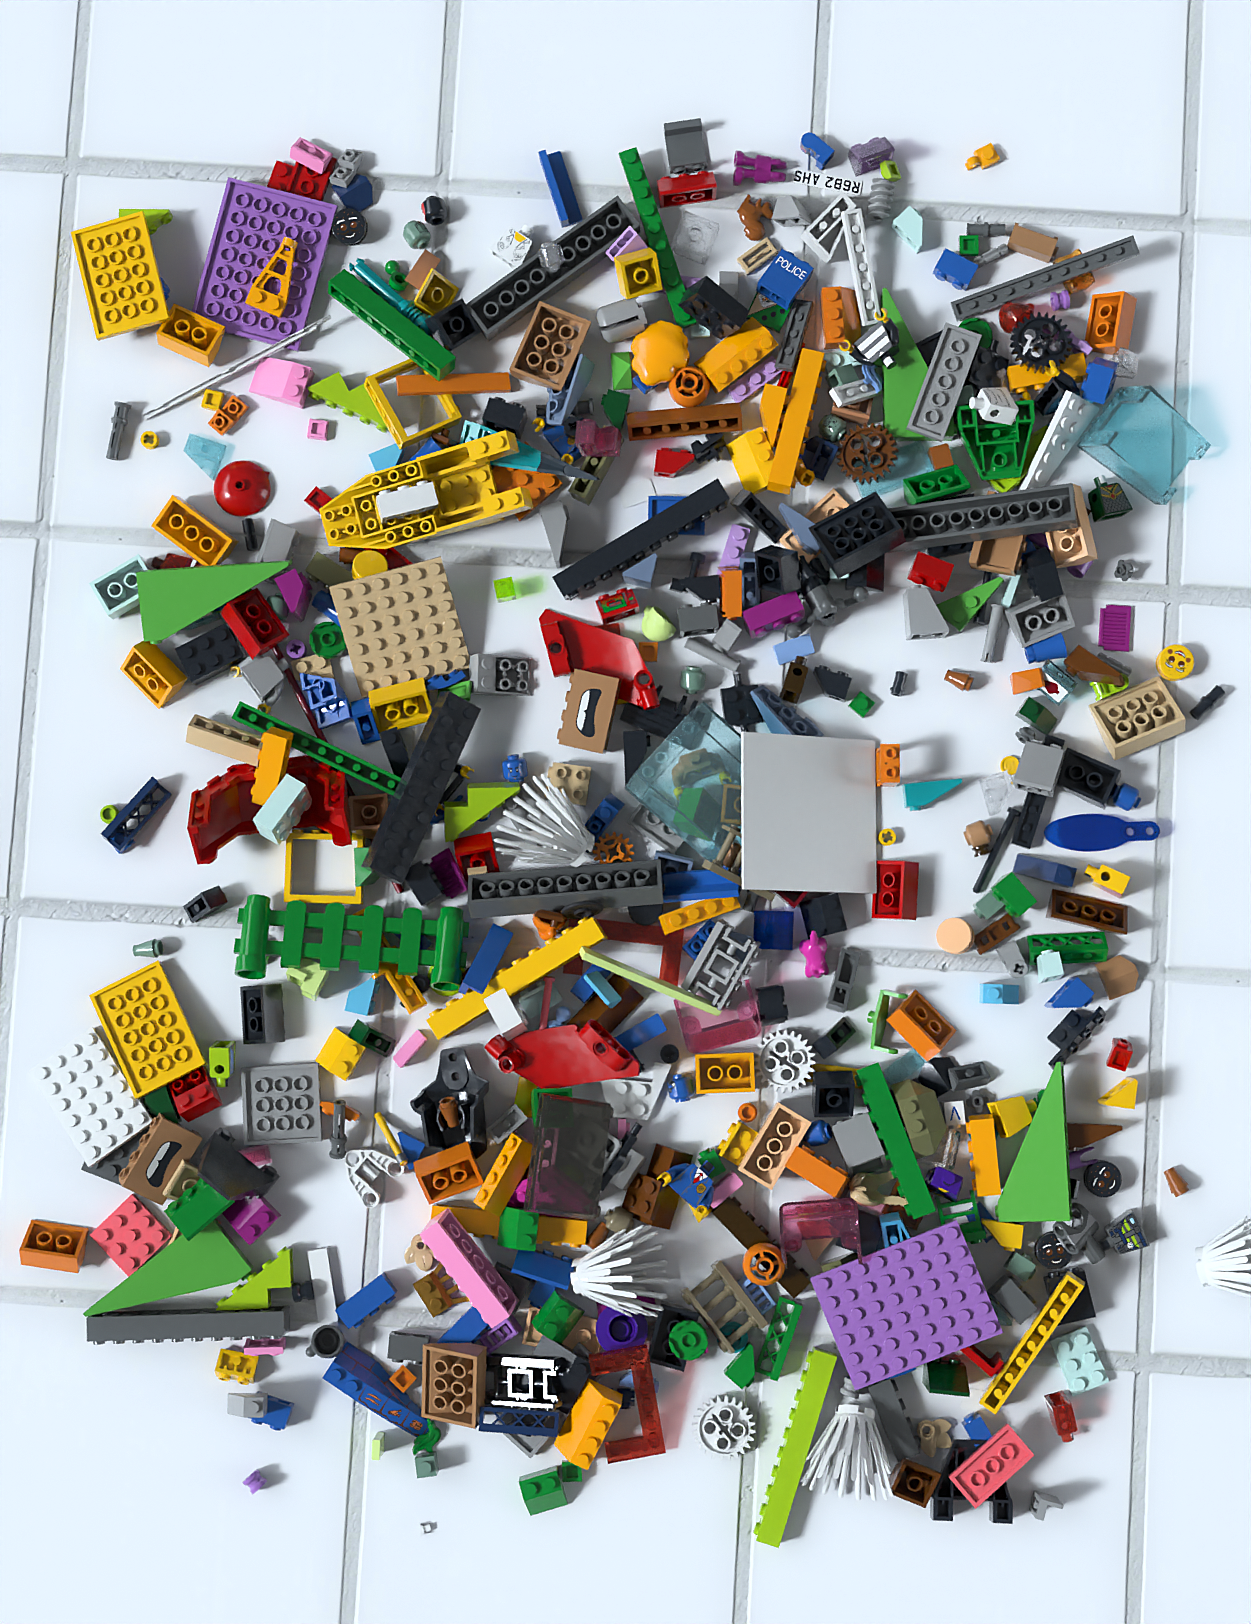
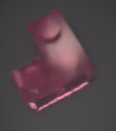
M592 419L577 421L575 444L582 456L620 457L622 435L618 428L614 426L599 428L596 421Z

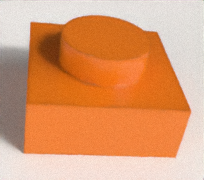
M639 642L638 651L643 661L657 662L658 642Z
M403 1364L389 1378L403 1393L417 1379Z

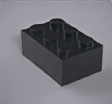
M708 276L688 287L678 304L685 313L691 315L701 326L707 328L720 340L739 330L750 312Z
M227 623L175 648L191 683L194 685H198L246 659L232 629Z

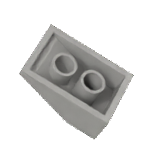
M560 500L539 507L557 568H561L568 529L567 521L570 520L567 506L562 505Z

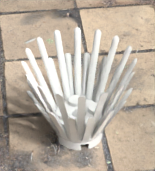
M541 774V778L549 787L547 790L539 779L533 776V781L548 798L546 802L527 784L524 783L522 786L537 801L536 806L553 821L518 796H514L512 799L532 813L527 814V818L530 821L508 810H504L503 814L533 830L520 828L517 831L503 825H498L497 829L546 847L496 838L494 841L497 843L540 853L506 848H496L495 850L502 852L501 854L533 858L519 859L518 862L580 866L587 859L584 856L586 850L592 851L595 836L587 830L563 788L562 795L559 789L554 787L550 780Z
M1247 1216L1205 1246L1195 1248V1257L1201 1256V1259H1198L1196 1263V1268L1201 1284L1204 1283L1203 1287L1213 1286L1251 1299V1284L1235 1282H1251V1273L1232 1272L1251 1270L1250 1219L1246 1220Z
M643 1224L615 1240L626 1231V1229H623L584 1257L574 1259L571 1267H577L576 1272L571 1273V1284L575 1294H580L578 1297H588L630 1317L632 1315L629 1312L634 1314L641 1313L649 1317L650 1315L658 1317L656 1313L645 1310L642 1306L659 1311L664 1310L663 1307L633 1298H637L638 1295L666 1299L668 1297L666 1294L646 1291L645 1287L612 1283H668L669 1279L666 1277L632 1278L646 1276L645 1271L634 1270L666 1266L668 1264L666 1260L622 1266L644 1259L643 1255L664 1248V1245L658 1244L609 1259L656 1237L658 1232H653L615 1248L650 1229L651 1225L643 1228Z
M839 1405V1407H836L835 1416L806 1459L809 1460L814 1454L810 1461L811 1465L801 1481L803 1482L802 1486H805L811 1478L823 1454L809 1489L813 1490L815 1488L818 1478L823 1476L830 1456L833 1454L822 1494H827L832 1475L834 1479H837L842 1466L838 1497H844L850 1459L849 1473L851 1474V1480L856 1481L855 1497L856 1500H861L862 1458H864L865 1474L870 1484L871 1499L876 1501L870 1448L871 1442L883 1498L885 1500L888 1499L885 1481L889 1495L893 1498L887 1472L891 1474L893 1468L874 1420V1410L865 1407V1412L863 1413V1410L859 1409L857 1405Z

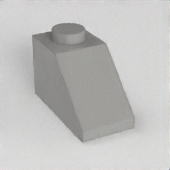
M786 195V197L777 198L772 220L783 227L808 225L812 222L804 205L797 201L796 197Z
M719 271V286L738 301V272Z
M726 619L712 640L713 647L721 653L723 651L728 653L741 636L742 629Z
M228 1393L227 1414L244 1418H263L267 1414L268 1393Z

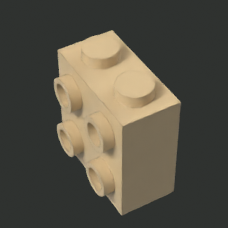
M553 762V766H549L547 778H551L550 782L552 785L558 788L562 795L563 788L573 805L587 806L591 767Z

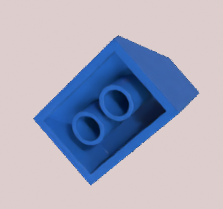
M543 1249V1252L538 1250H518L511 1272L568 1290L571 1273L574 1270V1267H571L573 1258L562 1255L560 1258L554 1256V1252Z

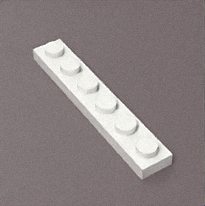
M861 208L841 212L861 324L862 326L877 324L879 320L875 318V312L877 311L880 316L881 314Z

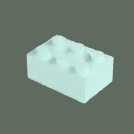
M139 554L89 583L105 612L113 620L139 605L136 572L150 570L144 558Z
M288 774L285 775L253 819L260 835L277 845H280L282 841L288 838L289 831L299 823L303 812L307 811L312 804V798L306 785Z

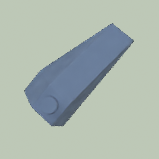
M577 355L562 391L547 388L549 401L546 406V424L564 426L565 421L589 384L595 364L585 355Z
M762 685L750 692L772 734L822 737L824 735L810 719L800 717L795 713V708L785 706L781 698Z

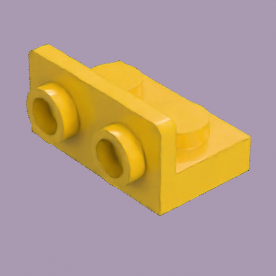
M737 1121L736 1124L732 1122L727 1131L729 1133L726 1140L722 1139L717 1149L719 1150V1156L739 1166L758 1132Z
M221 1348L215 1367V1375L222 1381L228 1382L231 1379L236 1380L242 1385L254 1384L259 1356L244 1355L243 1352Z

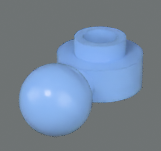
M565 1006L559 1007L556 1010V1020L547 1022V1028L563 1026L562 1023L569 1020L571 1016L570 1009Z

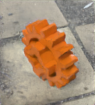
M613 832L612 836L605 833L606 838L599 837L600 844H594L597 847V850H593V853L597 854L594 861L599 860V864H610L616 860L623 862L633 861L629 858V856L634 855V852L629 850L633 847V844L628 845L629 838L623 840L622 833L619 837L616 836L615 832ZM615 840L612 845H604L607 841ZM621 844L625 846L626 854L621 852ZM617 845V853L619 855H614L610 860V853L608 851L609 849L613 850ZM601 851L606 853L607 859L605 862L601 858Z

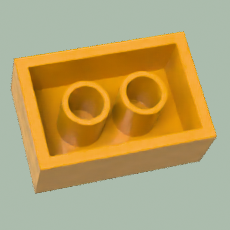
M754 1052L695 1054L696 1094L755 1092Z

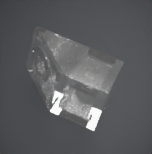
M1120 347L1113 354V357L1109 359L1118 363L1115 374H1117V377L1133 379L1137 374L1139 355Z

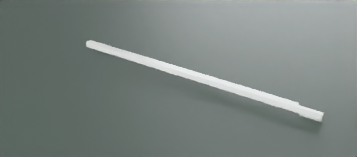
M328 315L142 415L145 420L154 417L317 330L316 326L331 319V316Z

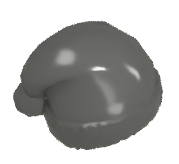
M323 1325L317 1328L312 1335L311 1345L306 1349V1355L308 1357L317 1355L327 1359L336 1357L344 1346L342 1331L333 1325Z

